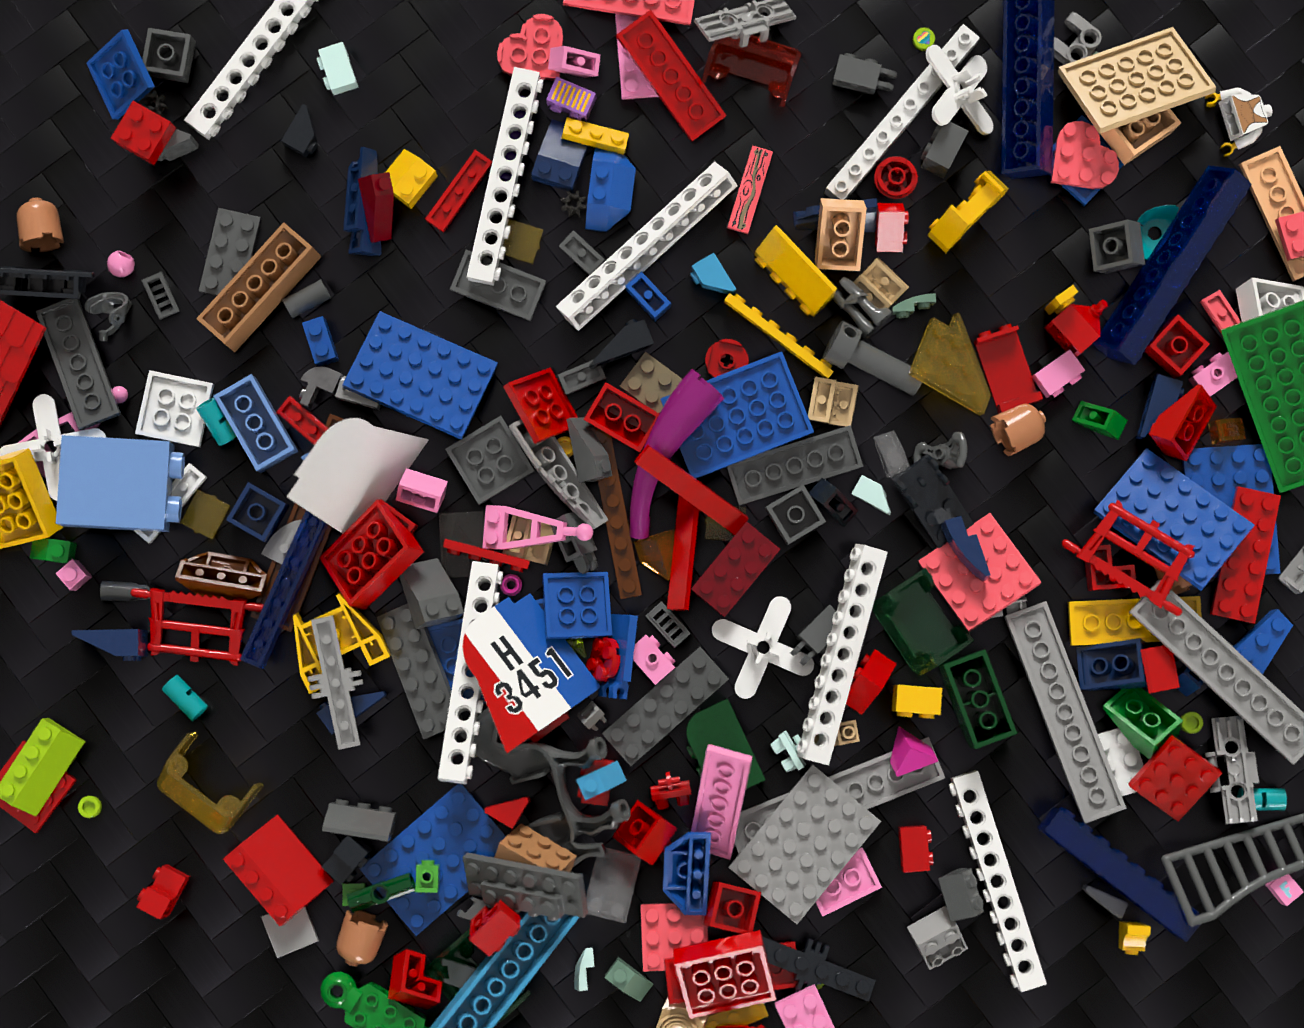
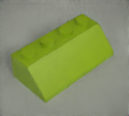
M42 718L1 780L0 798L11 806L37 816L85 741L50 718Z

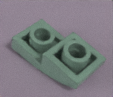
M936 293L906 299L892 307V315H896V318H908L915 311L914 306H917L918 309H930L936 303Z

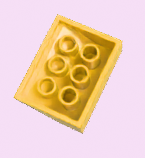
M776 225L755 251V261L763 269L766 267L771 272L770 277L777 284L781 283L786 288L784 291L792 300L795 298L801 304L799 306L806 315L811 314L814 317L832 301L837 288Z
M26 448L0 456V549L48 538L62 529L63 526L56 524L55 507L31 450Z

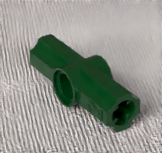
M409 872L348 893L347 902L352 912H356L414 892L416 887L413 876ZM378 887L385 889V898L377 895L376 890Z

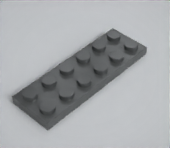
M68 298L36 311L40 324L46 327L44 336L78 429L84 430L121 415L80 300Z
M851 425L763 452L727 467L739 506L800 487L803 484L806 485L819 481L821 478L826 479L861 468L863 464Z
M407 603L376 618L423 739H427L446 730L452 690L428 628H415ZM460 713L459 719L463 721V718Z
M699 647L602 734L625 761L632 766L727 682L729 678L706 652Z

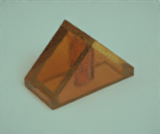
M1242 418L1219 419L1208 424L1212 445L1246 439Z

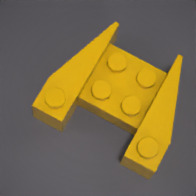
M985 171L974 181L976 185L968 198V202L964 200L957 208L951 205L940 219L937 218L929 226L931 230L928 236L945 253L1008 191L1009 188L991 171Z
M341 592L336 595L341 606L316 617L334 616L342 655L361 647L369 666L390 657V651L382 634L357 608L348 605ZM298 612L293 615L299 670L309 694H312L319 689L310 690L309 685L317 684L318 682L317 680L308 682L307 677L322 674L311 620L303 623Z

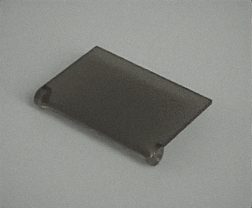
M484 512L439 513L442 567L449 578L470 577L472 561L486 563V558L481 557V561L469 559V554L460 552L459 556L447 553L448 548H444L443 544L445 539L482 548Z

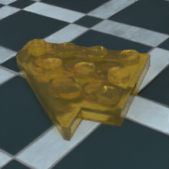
M958 312L954 314L949 326L933 317L929 320L909 375L980 416L985 413L991 394L962 317Z

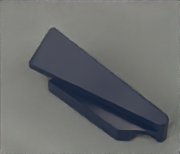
M366 147L360 148V158L357 162H352L348 167L343 231L352 232L349 254L380 256L382 254L381 241L371 243L358 183L359 178L378 174L377 151Z
M877 198L862 200L867 208L864 232H876ZM820 205L808 207L805 211L793 212L795 229L817 231Z

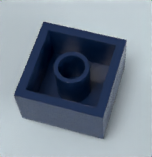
M248 482L226 520L267 543L290 505Z

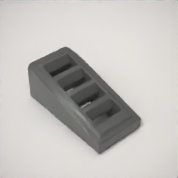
M162 271L141 280L159 320L180 311ZM161 280V284L150 287V283ZM164 287L165 292L154 296V291ZM168 296V300L157 303V299ZM172 304V308L161 312V307Z
M662 601L646 615L648 620L674 648L691 634L675 615L667 609ZM663 609L665 613L655 621L653 617ZM669 616L671 619L661 627L659 623ZM675 622L676 626L667 634L665 630ZM678 629H681L683 632L673 640L671 636Z
M1083 884L1082 889L1114 916L1120 919L1123 918L1128 906L1126 901Z

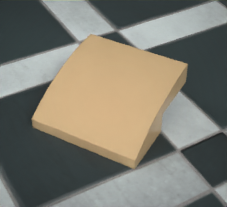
M879 257L854 281L860 289L869 295L866 298L877 308H890L909 288Z
M815 377L808 412L809 420L839 427L852 426L859 386Z
M512 515L506 542L530 539L532 520ZM541 522L540 537L554 535L551 525ZM553 543L503 550L502 554L548 566Z

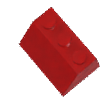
M605 382L583 420L640 453L645 447L649 434L660 413Z

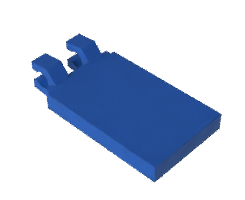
M611 614L612 637L610 638L615 639L619 645V649L616 648L617 655H620V665L614 678H609L608 682L603 681L600 684L601 688L598 689V696L600 697L607 696L606 689L609 687V698H617V689L619 688L620 694L618 699H627L628 682H631L638 616Z

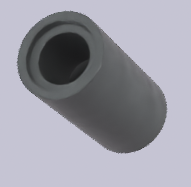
M320 279L282 300L291 317L295 318L331 299V296Z

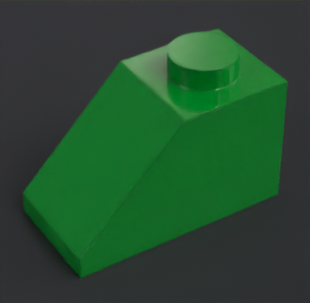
M1080 401L1072 419L1075 423L1092 431L1118 440L1128 421L1115 410Z
M48 538L32 541L30 559L67 564L70 560H75L77 543Z

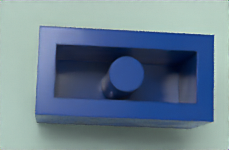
M642 271L625 286L630 296L654 321H657L671 308V302Z
M321 316L303 322L302 325L314 363L318 367H322L339 361L326 319Z

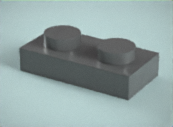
M574 230L559 245V248L589 276L605 262V259Z
M589 361L558 374L566 396L605 380L606 377L602 367L590 369L589 365L592 361Z

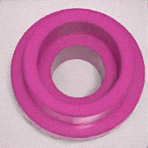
M508 574L503 577L500 588L504 594L515 596L521 591L522 582L518 576ZM509 581L515 582L514 589H508L507 584Z

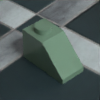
M619 957L605 974V979L639 1002H641L653 985L651 981Z

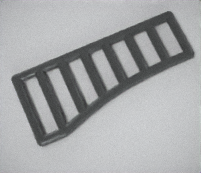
M1304 813L1163 855L1161 861L1188 924L1196 926L1215 920L1228 908L1254 890L1285 875L1304 869V854L1291 827L1300 823L1304 826ZM1283 829L1297 862L1289 865L1285 864L1273 837V831ZM1264 836L1278 869L1269 873L1266 872L1252 840L1253 837ZM1240 841L1244 842L1259 878L1250 883L1232 844ZM1224 847L1241 886V889L1232 895L1212 850ZM1204 853L1224 901L1216 908H1214L1192 858L1194 855ZM1184 859L1206 913L1194 916L1172 862Z

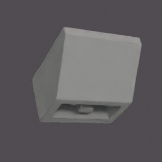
M946 906L907 927L929 970L940 966L943 962L960 955L968 949L956 922H951Z

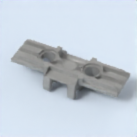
M754 0L752 3L744 4L743 7L731 10L723 8V11L719 10L714 14L696 18L694 22L709 42L731 36L732 39L740 38L739 46L745 47L748 45L750 35L760 33L759 41H767L769 26L794 20L796 15L784 0H765L761 2ZM765 12L769 16H763L761 13Z
M1241 716L1211 718L1216 752L1205 753V758H1208V761L1218 768L1217 757H1223L1227 765L1228 780L1226 786H1221L1220 778H1218L1213 783L1212 788H1210V793L1221 792L1226 824L1258 821L1253 784H1260L1255 752H1248L1243 718ZM1229 741L1236 743L1238 747L1237 752L1234 754H1230L1225 750V744ZM1233 786H1241L1243 788L1244 794L1242 797L1236 798L1232 795L1231 789Z

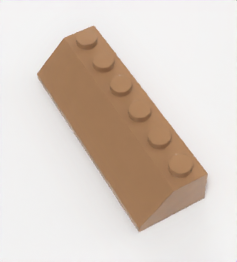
M283 222L196 319L233 352H236L322 256Z

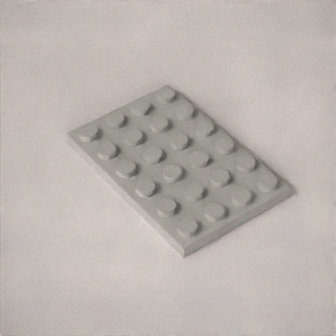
M811 765L730 864L729 868L756 891L761 892L763 897L793 922L798 924L881 821L819 769Z

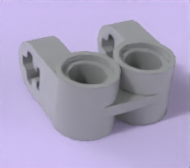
M1074 12L1067 17L1065 24L1078 35L1075 41L1068 47L1061 40L1052 36L1044 45L1045 49L1064 65L1077 61L1072 59L1071 53H1077L1080 59L1086 58L1096 50L1101 42L1100 31ZM1084 37H1091L1094 43H1086Z

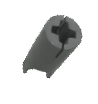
M102 581L100 598L104 601L150 599L133 597L130 594L134 588H146L149 591L150 588L147 585H138L133 582Z

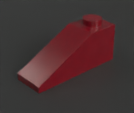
M379 173L359 178L358 183L371 243L390 240L392 236L394 199L390 173Z

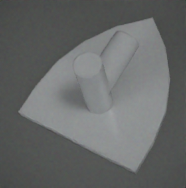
M297 520L281 527L272 535L261 554L301 573L310 550L309 530L305 520Z

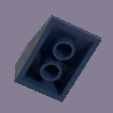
M552 119L531 174L532 180L574 193L589 146L561 139L565 123Z
M72 630L73 636L115 656H121L123 661H141V657L148 656V630Z
M1141 638L1076 647L1080 690L1148 687L1141 655V649L1148 648V644Z

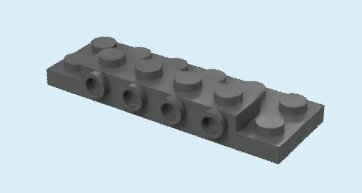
M466 853L463 856L469 895L482 897L483 903L490 904L491 908L501 900L516 913L520 911L528 912V915L531 917L544 915L550 921L558 920L564 914L582 918L588 914L582 874L473 853Z

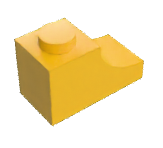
M1119 921L1118 948L1125 950V954L1138 955V951H1145L1146 940L1150 936V926L1142 922Z

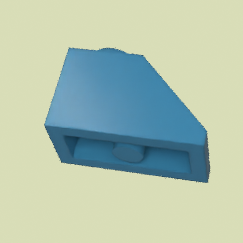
M715 253L692 265V273L690 275L696 285L700 283L702 288L725 294L730 293L733 295L736 293L734 284Z
M618 760L576 779L585 800L627 781Z

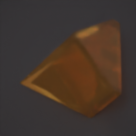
M675 529L634 541L640 563L669 581Z

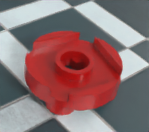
M722 339L714 343L708 349L705 358L708 374L713 378L749 363L746 350L739 342L732 339ZM726 355H729L730 360L733 361V364H729L728 367H725L724 363L720 361Z
M595 638L593 641V648L586 667L597 681L608 682L609 678L615 677L619 669L620 655H617L616 648L619 649V645L613 638Z

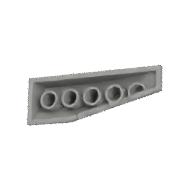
M521 419L509 425L510 431L543 480L580 519L589 524L592 529L608 521V518L586 484L579 483L577 470L555 436L535 444Z

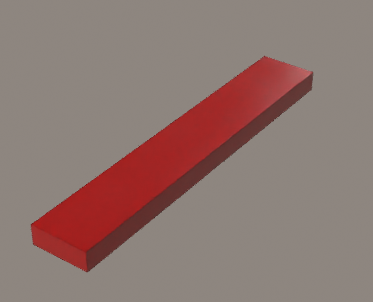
M649 444L635 459V464L734 535L737 534L749 519L744 513Z
M680 495L678 499L667 609L671 611L689 610L699 509Z

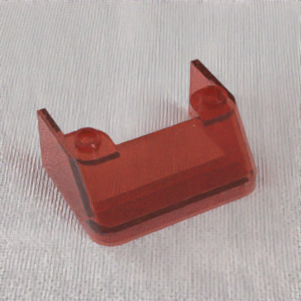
M750 35L748 45L745 47L739 46L740 38L732 39L730 36L714 40L709 51L701 82L706 83L709 74L715 79L726 77L728 73L769 85L768 90L777 98H782L780 106H785L801 57L800 51L769 40L760 42L759 37Z

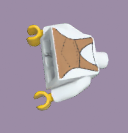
M1233 88L1220 91V94L1212 93L1205 96V98L1213 97L1215 99L1213 102H1208L1206 104L1207 107H1214L1217 101L1222 100L1218 103L1230 141L1234 140V143H1224L1220 147V149L1224 146L1230 148V152L1223 155L1224 157L1231 155L1236 148L1239 150L1254 143L1262 133V127L1268 124L1267 117H1270L1273 112L1269 104L1263 105L1259 95H1251L1250 92L1241 88Z

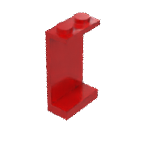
M1011 324L999 327L998 332L992 334L990 330L978 334L979 338L974 341L998 414L1021 404H1034L1043 400L1041 391L1037 392L1029 370L1017 334L1019 330L1018 325L1014 327Z

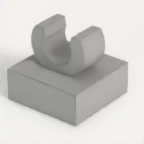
M593 701L577 715L588 729L592 728L595 731L598 730L595 723L599 720H602L604 723L606 722L605 714Z

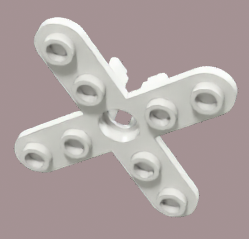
M929 46L926 50V59L947 87V90L932 108L933 120L938 125L944 126L950 122L961 107L977 131L982 135L991 133L993 130L992 119L978 101L986 97L987 93L983 88L975 89L987 72L985 60L979 55L973 56L964 68L957 72L939 46Z
M41 394L33 401V411L39 439L5 445L0 448V456L29 448L35 462L43 461L48 493L52 499L57 501L62 435L106 438V435L97 428L61 435L55 401L51 396ZM48 441H54V446L57 447L54 453L45 451L44 446Z
M776 597L770 602L757 633L726 619L717 620L712 626V634L717 640L748 653L735 683V692L741 698L747 699L755 694L768 662L800 676L810 674L814 668L812 658L804 666L800 664L801 659L807 654L799 652L797 655L792 656L790 652L793 648L777 642L791 611V604L785 597ZM760 641H766L769 644V651L765 654L757 651V645Z

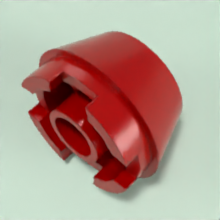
M894 156L886 158L878 165L874 180L877 189L884 196L891 199H901L913 192L917 185L918 176L914 165L909 160Z

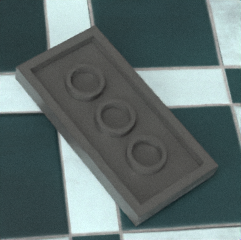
M218 208L200 283V293L217 296L253 257L262 220L261 217Z
M465 250L450 290L531 322L546 285V280L499 262L498 268H501L499 281L495 280L494 286L469 281L467 273L472 251ZM484 257L481 264L488 266L493 260Z

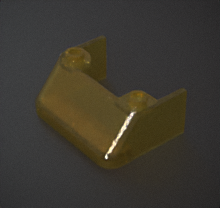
M196 732L187 733L166 761L157 781L158 788L217 834L226 833L232 828L264 785L262 783L254 784L242 801L235 796L227 795L215 804L182 778L188 770V762L183 757V754L198 736Z

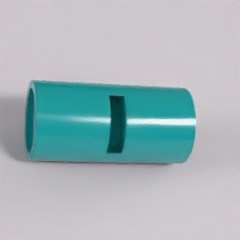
M215 398L208 399L196 408L219 446L230 442L236 437Z
M179 675L174 676L162 688V691L191 721L197 719L208 708V705L191 690Z
M1243 788L1238 789L1237 798L1243 796ZM1253 788L1256 810L1286 809L1287 796L1284 788Z

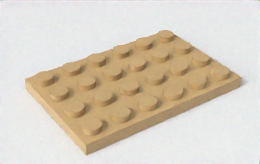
M1174 27L1060 66L1058 69V74L1099 134L1215 93L1216 90L1215 84Z

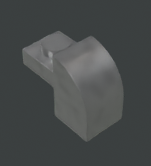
M314 367L308 370L301 378L308 385L303 387L300 392V403L311 409L319 390L335 396L340 378L343 375L327 367Z

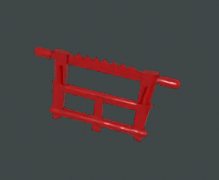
M1117 500L1116 504L1110 503L1108 505L1110 511L1101 523L1093 529L1095 533L1082 549L1068 539L1062 541L1061 544L1064 548L1074 554L1076 553L1077 558L1093 564L1097 571L1102 570L1104 575L1109 574L1111 580L1116 579L1118 584L1123 583L1125 588L1130 587L1133 593L1138 592L1140 597L1145 596L1149 598V601L1157 607L1162 608L1163 606L1164 609L1175 616L1182 614V609L1170 601L1167 602L1166 598L1174 582H1178L1179 575L1187 559L1195 556L1193 551L1195 546L1190 544L1183 545L1158 530L1160 526L1158 522L1152 520L1148 524L1123 509L1121 502ZM1118 517L1123 518L1145 532L1137 546L1110 530ZM1152 537L1179 552L1171 566L1144 551ZM1105 538L1165 574L1155 591L1095 556L1096 551Z
M134 588L130 592L133 597L150 598L151 617L148 618L150 621L151 643L147 645V649L151 651V656L157 655L159 652L190 656V661L199 662V657L229 660L231 664L238 666V662L243 659L240 648L245 631L242 628L245 610L248 609V611L264 612L266 610L265 604L247 603V599L234 598L233 600H227L223 596L220 598L215 595L209 597L207 594L201 596L198 593L194 596L190 592L186 595L182 591L178 594L174 590L171 593H167L165 590L151 588L150 591ZM164 602L231 609L230 628L163 620ZM163 629L191 632V647L162 644ZM200 633L229 636V652L200 648Z

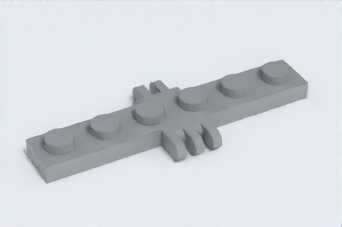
M334 616L311 619L322 674L307 677L308 682L316 680L318 682L317 684L309 685L310 690L319 689L320 691L311 694V697L316 699L327 696L338 750L359 746L360 739L349 691L356 690V685L363 684V679H353V677L362 675L361 670L352 672L351 668H344Z

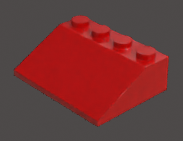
M377 499L319 558L348 605L366 610L424 551L409 530Z
M279 815L272 818L223 859L279 926L285 925L334 882L333 878L322 868V865Z
M760 930L673 949L674 965L689 1019L776 1000Z

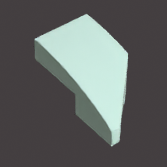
M862 475L852 495L890 515L891 510L882 485Z
M585 948L575 966L574 987L577 991L588 990L586 968L594 967L593 948Z

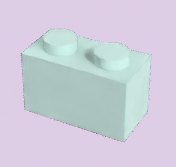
M343 42L318 50L320 57H317L320 70H325L327 77H324L323 80L327 90L331 89L333 94L337 95L358 88Z

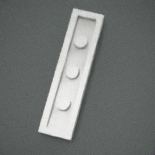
M189 463L184 468L183 479H175L173 481L172 496H181L183 507L207 477ZM134 530L149 544L161 533Z

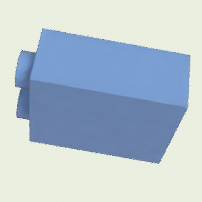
M62 435L56 524L63 527L169 532L170 522L180 523L182 498L181 496H172L173 479H183L185 467L184 453L174 452L175 445L170 441Z

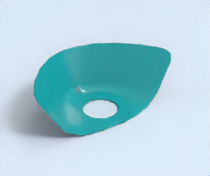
M1174 205L1154 207L1140 216L1137 222H1140L1144 259H1148L1165 242L1179 207ZM1151 227H1159L1161 229L1162 235L1159 239L1152 240L1149 238L1148 230Z

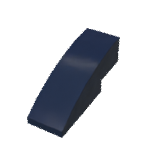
M962 516L945 520L941 528L953 552L972 574L981 581L987 580L991 575L977 534L968 536Z

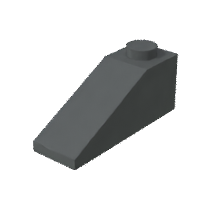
M585 417L567 419L579 483L594 482L613 476L608 453L588 422L583 420Z

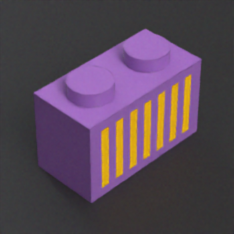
M556 76L546 101L547 105L550 106V110L556 113L564 112L569 114L570 118L587 122L597 97L595 92Z

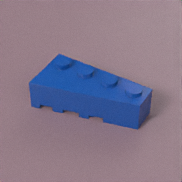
M1278 609L1271 610L1233 648L1263 674L1293 624Z

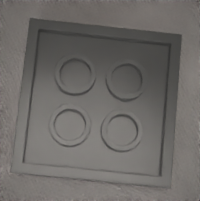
M499 416L445 449L478 505H481L535 472L502 416Z

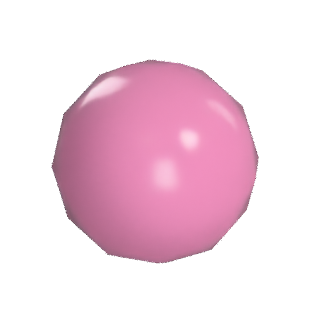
M117 250L108 257L107 267L112 275L122 278L130 275L134 270L135 262L129 254Z

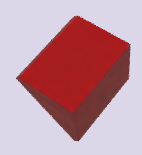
M1165 645L1141 649L1149 693L1180 688L1174 654Z
M530 795L487 806L484 810L486 814L513 829L531 798Z

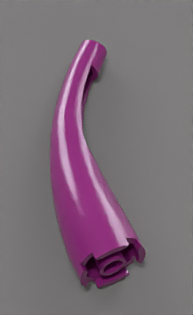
M691 369L667 399L649 434L645 447L649 444L670 460L682 443L702 424L724 398L710 383L700 378L701 375ZM640 466L637 467L630 505V537L635 539L649 537L651 518L649 512L654 489L658 482V479Z

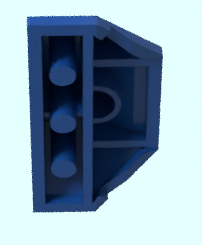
M595 148L587 201L586 230L607 232L631 212L636 168L622 154Z
M688 832L664 850L663 891L684 915H707L711 832Z

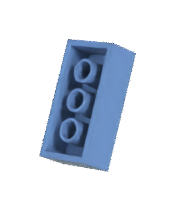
M250 374L214 395L215 400L257 472L262 473L298 452L255 376Z

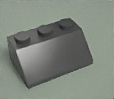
M336 799V802L329 803L322 831L390 841L393 839L397 813L392 812L391 807L379 806L378 810L370 808L371 804L358 802L357 806L349 805L347 800Z

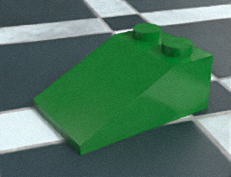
M1142 688L1121 689L1103 705L1105 712L1132 746L1148 759L1158 751L1171 735L1174 737L1179 735L1183 723L1180 717Z

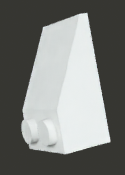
M1258 278L1249 279L1236 288L1241 321L1243 322L1304 300V286Z

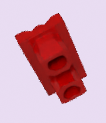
M665 772L666 779L658 780L659 785L650 787L652 801H655L659 810L669 807L668 798L676 797L679 806L689 804V795H691L689 780L680 782L679 776L671 778L670 772Z

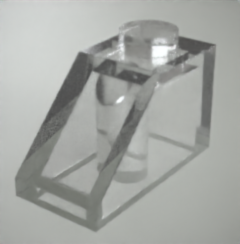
M894 430L873 437L887 478L896 476L909 467L904 449Z

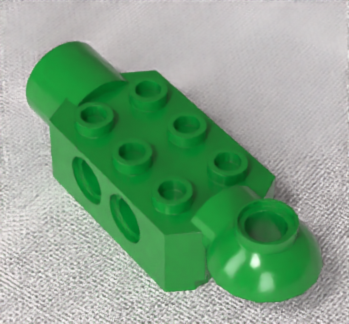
M334 972L329 974L321 984L323 1001L335 1009L343 1008L345 1010V1023L353 1028H428L427 1016L409 1004L388 999L389 991L373 981L357 988L354 979L349 974ZM333 986H341L343 995L336 996L333 993Z

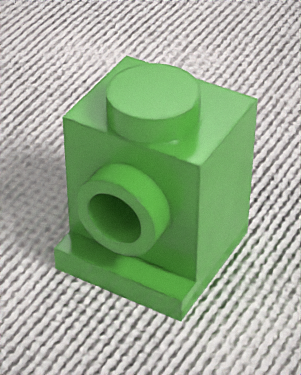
M421 860V864L416 865L415 892L438 893L440 886V864H435V860ZM425 872L431 875V879L428 881L423 878Z

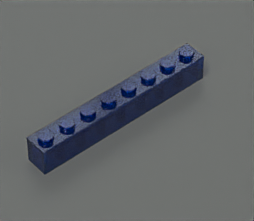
M307 510L240 660L258 668L265 669L328 526L326 522Z

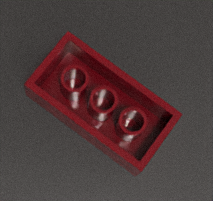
M746 522L691 588V591L721 616L725 617L780 551V548Z

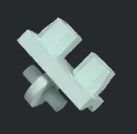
M784 731L779 735V738L771 743V747L776 754L785 749L788 751L790 757L781 761L786 772L796 768L800 770L805 767L806 763L803 758L797 756V745L793 743L788 732ZM797 734L792 738L798 745L799 740H801V738Z

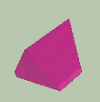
M898 727L890 759V765L897 777L938 762L934 751L929 745L901 727Z

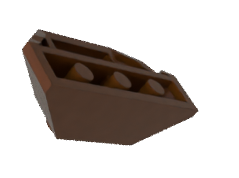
M205 552L189 559H182L175 576L176 581L194 594L198 593L201 596L207 594L209 597L215 595L218 598L223 596L227 600H233L234 598L247 599V601L262 595L267 579V574L252 559L214 552Z

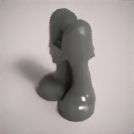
M843 277L839 282L850 294L845 297L837 289L832 299L840 309L849 314L858 328L862 330L860 338L865 341L877 330L876 326L883 324L893 312L887 307L877 308L866 298L869 295L864 290L860 289L850 279ZM853 304H859L874 324L867 320Z

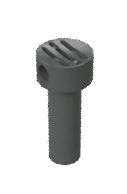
M841 321L825 349L822 357L823 360L840 369H843L848 362L914 396L923 382L925 373L860 340L862 330L845 321Z

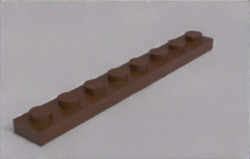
M595 427L592 430L608 453L613 475L598 480L603 511L608 518L606 526L620 599L642 596L612 438Z

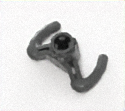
M955 432L949 442L939 444L938 446H929L925 442L917 444L914 451V463L921 459L924 453L932 456L939 466L947 469L963 467L968 450L965 435L962 432Z

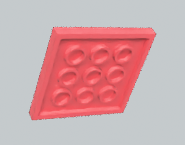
M991 513L966 529L968 536L977 534L991 575L987 580L981 581L972 574L953 552L949 543L936 548L918 561L968 632L1041 584L1040 579Z

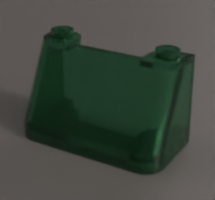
M926 567L876 599L872 607L878 620L910 668L918 675H923L938 667L974 641L970 632L961 625L952 626L930 593V590L934 588V580Z

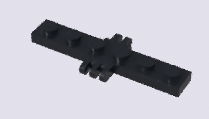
M762 937L768 963L795 973L794 980L797 981L796 991H801L803 984L807 988L813 984L816 986L817 983H821L862 1000L869 1001L876 980L825 961L830 946L825 944L822 952H819L822 943L817 941L814 949H811L813 939L808 938L804 951L801 952Z

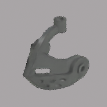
M106 292L93 296L86 301L85 310L88 313L109 314L108 319L112 326L106 330L99 331L100 341H108V336L115 333L121 324L125 322L127 312L132 305V302L125 294ZM114 304H123L118 308L114 307Z

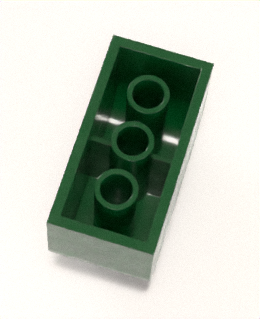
M980 650L940 665V672L963 735L971 749H977L1017 734L986 650Z
M728 699L703 709L690 718L686 728V735L690 745L686 748L691 758H696L699 763L696 769L700 778L702 777L706 751L710 744L752 756L746 789L765 780Z

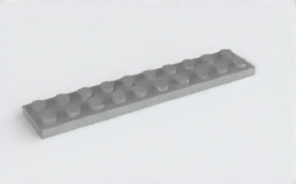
M1158 580L1150 589L1155 591L1161 580ZM1170 590L1166 601H1170L1182 609L1180 616H1175L1164 609L1163 606L1162 608L1157 607L1149 601V598L1143 596L1129 613L1291 764H1295L1304 754V713L1172 590Z
M1045 601L1004 616L1083 824L1127 809L1047 602Z
M929 737L921 739V741L929 745L934 751ZM891 751L831 775L828 778L863 807L869 809L945 779V776L938 761L897 777L890 765ZM788 793L741 811L735 839L738 853L743 850Z

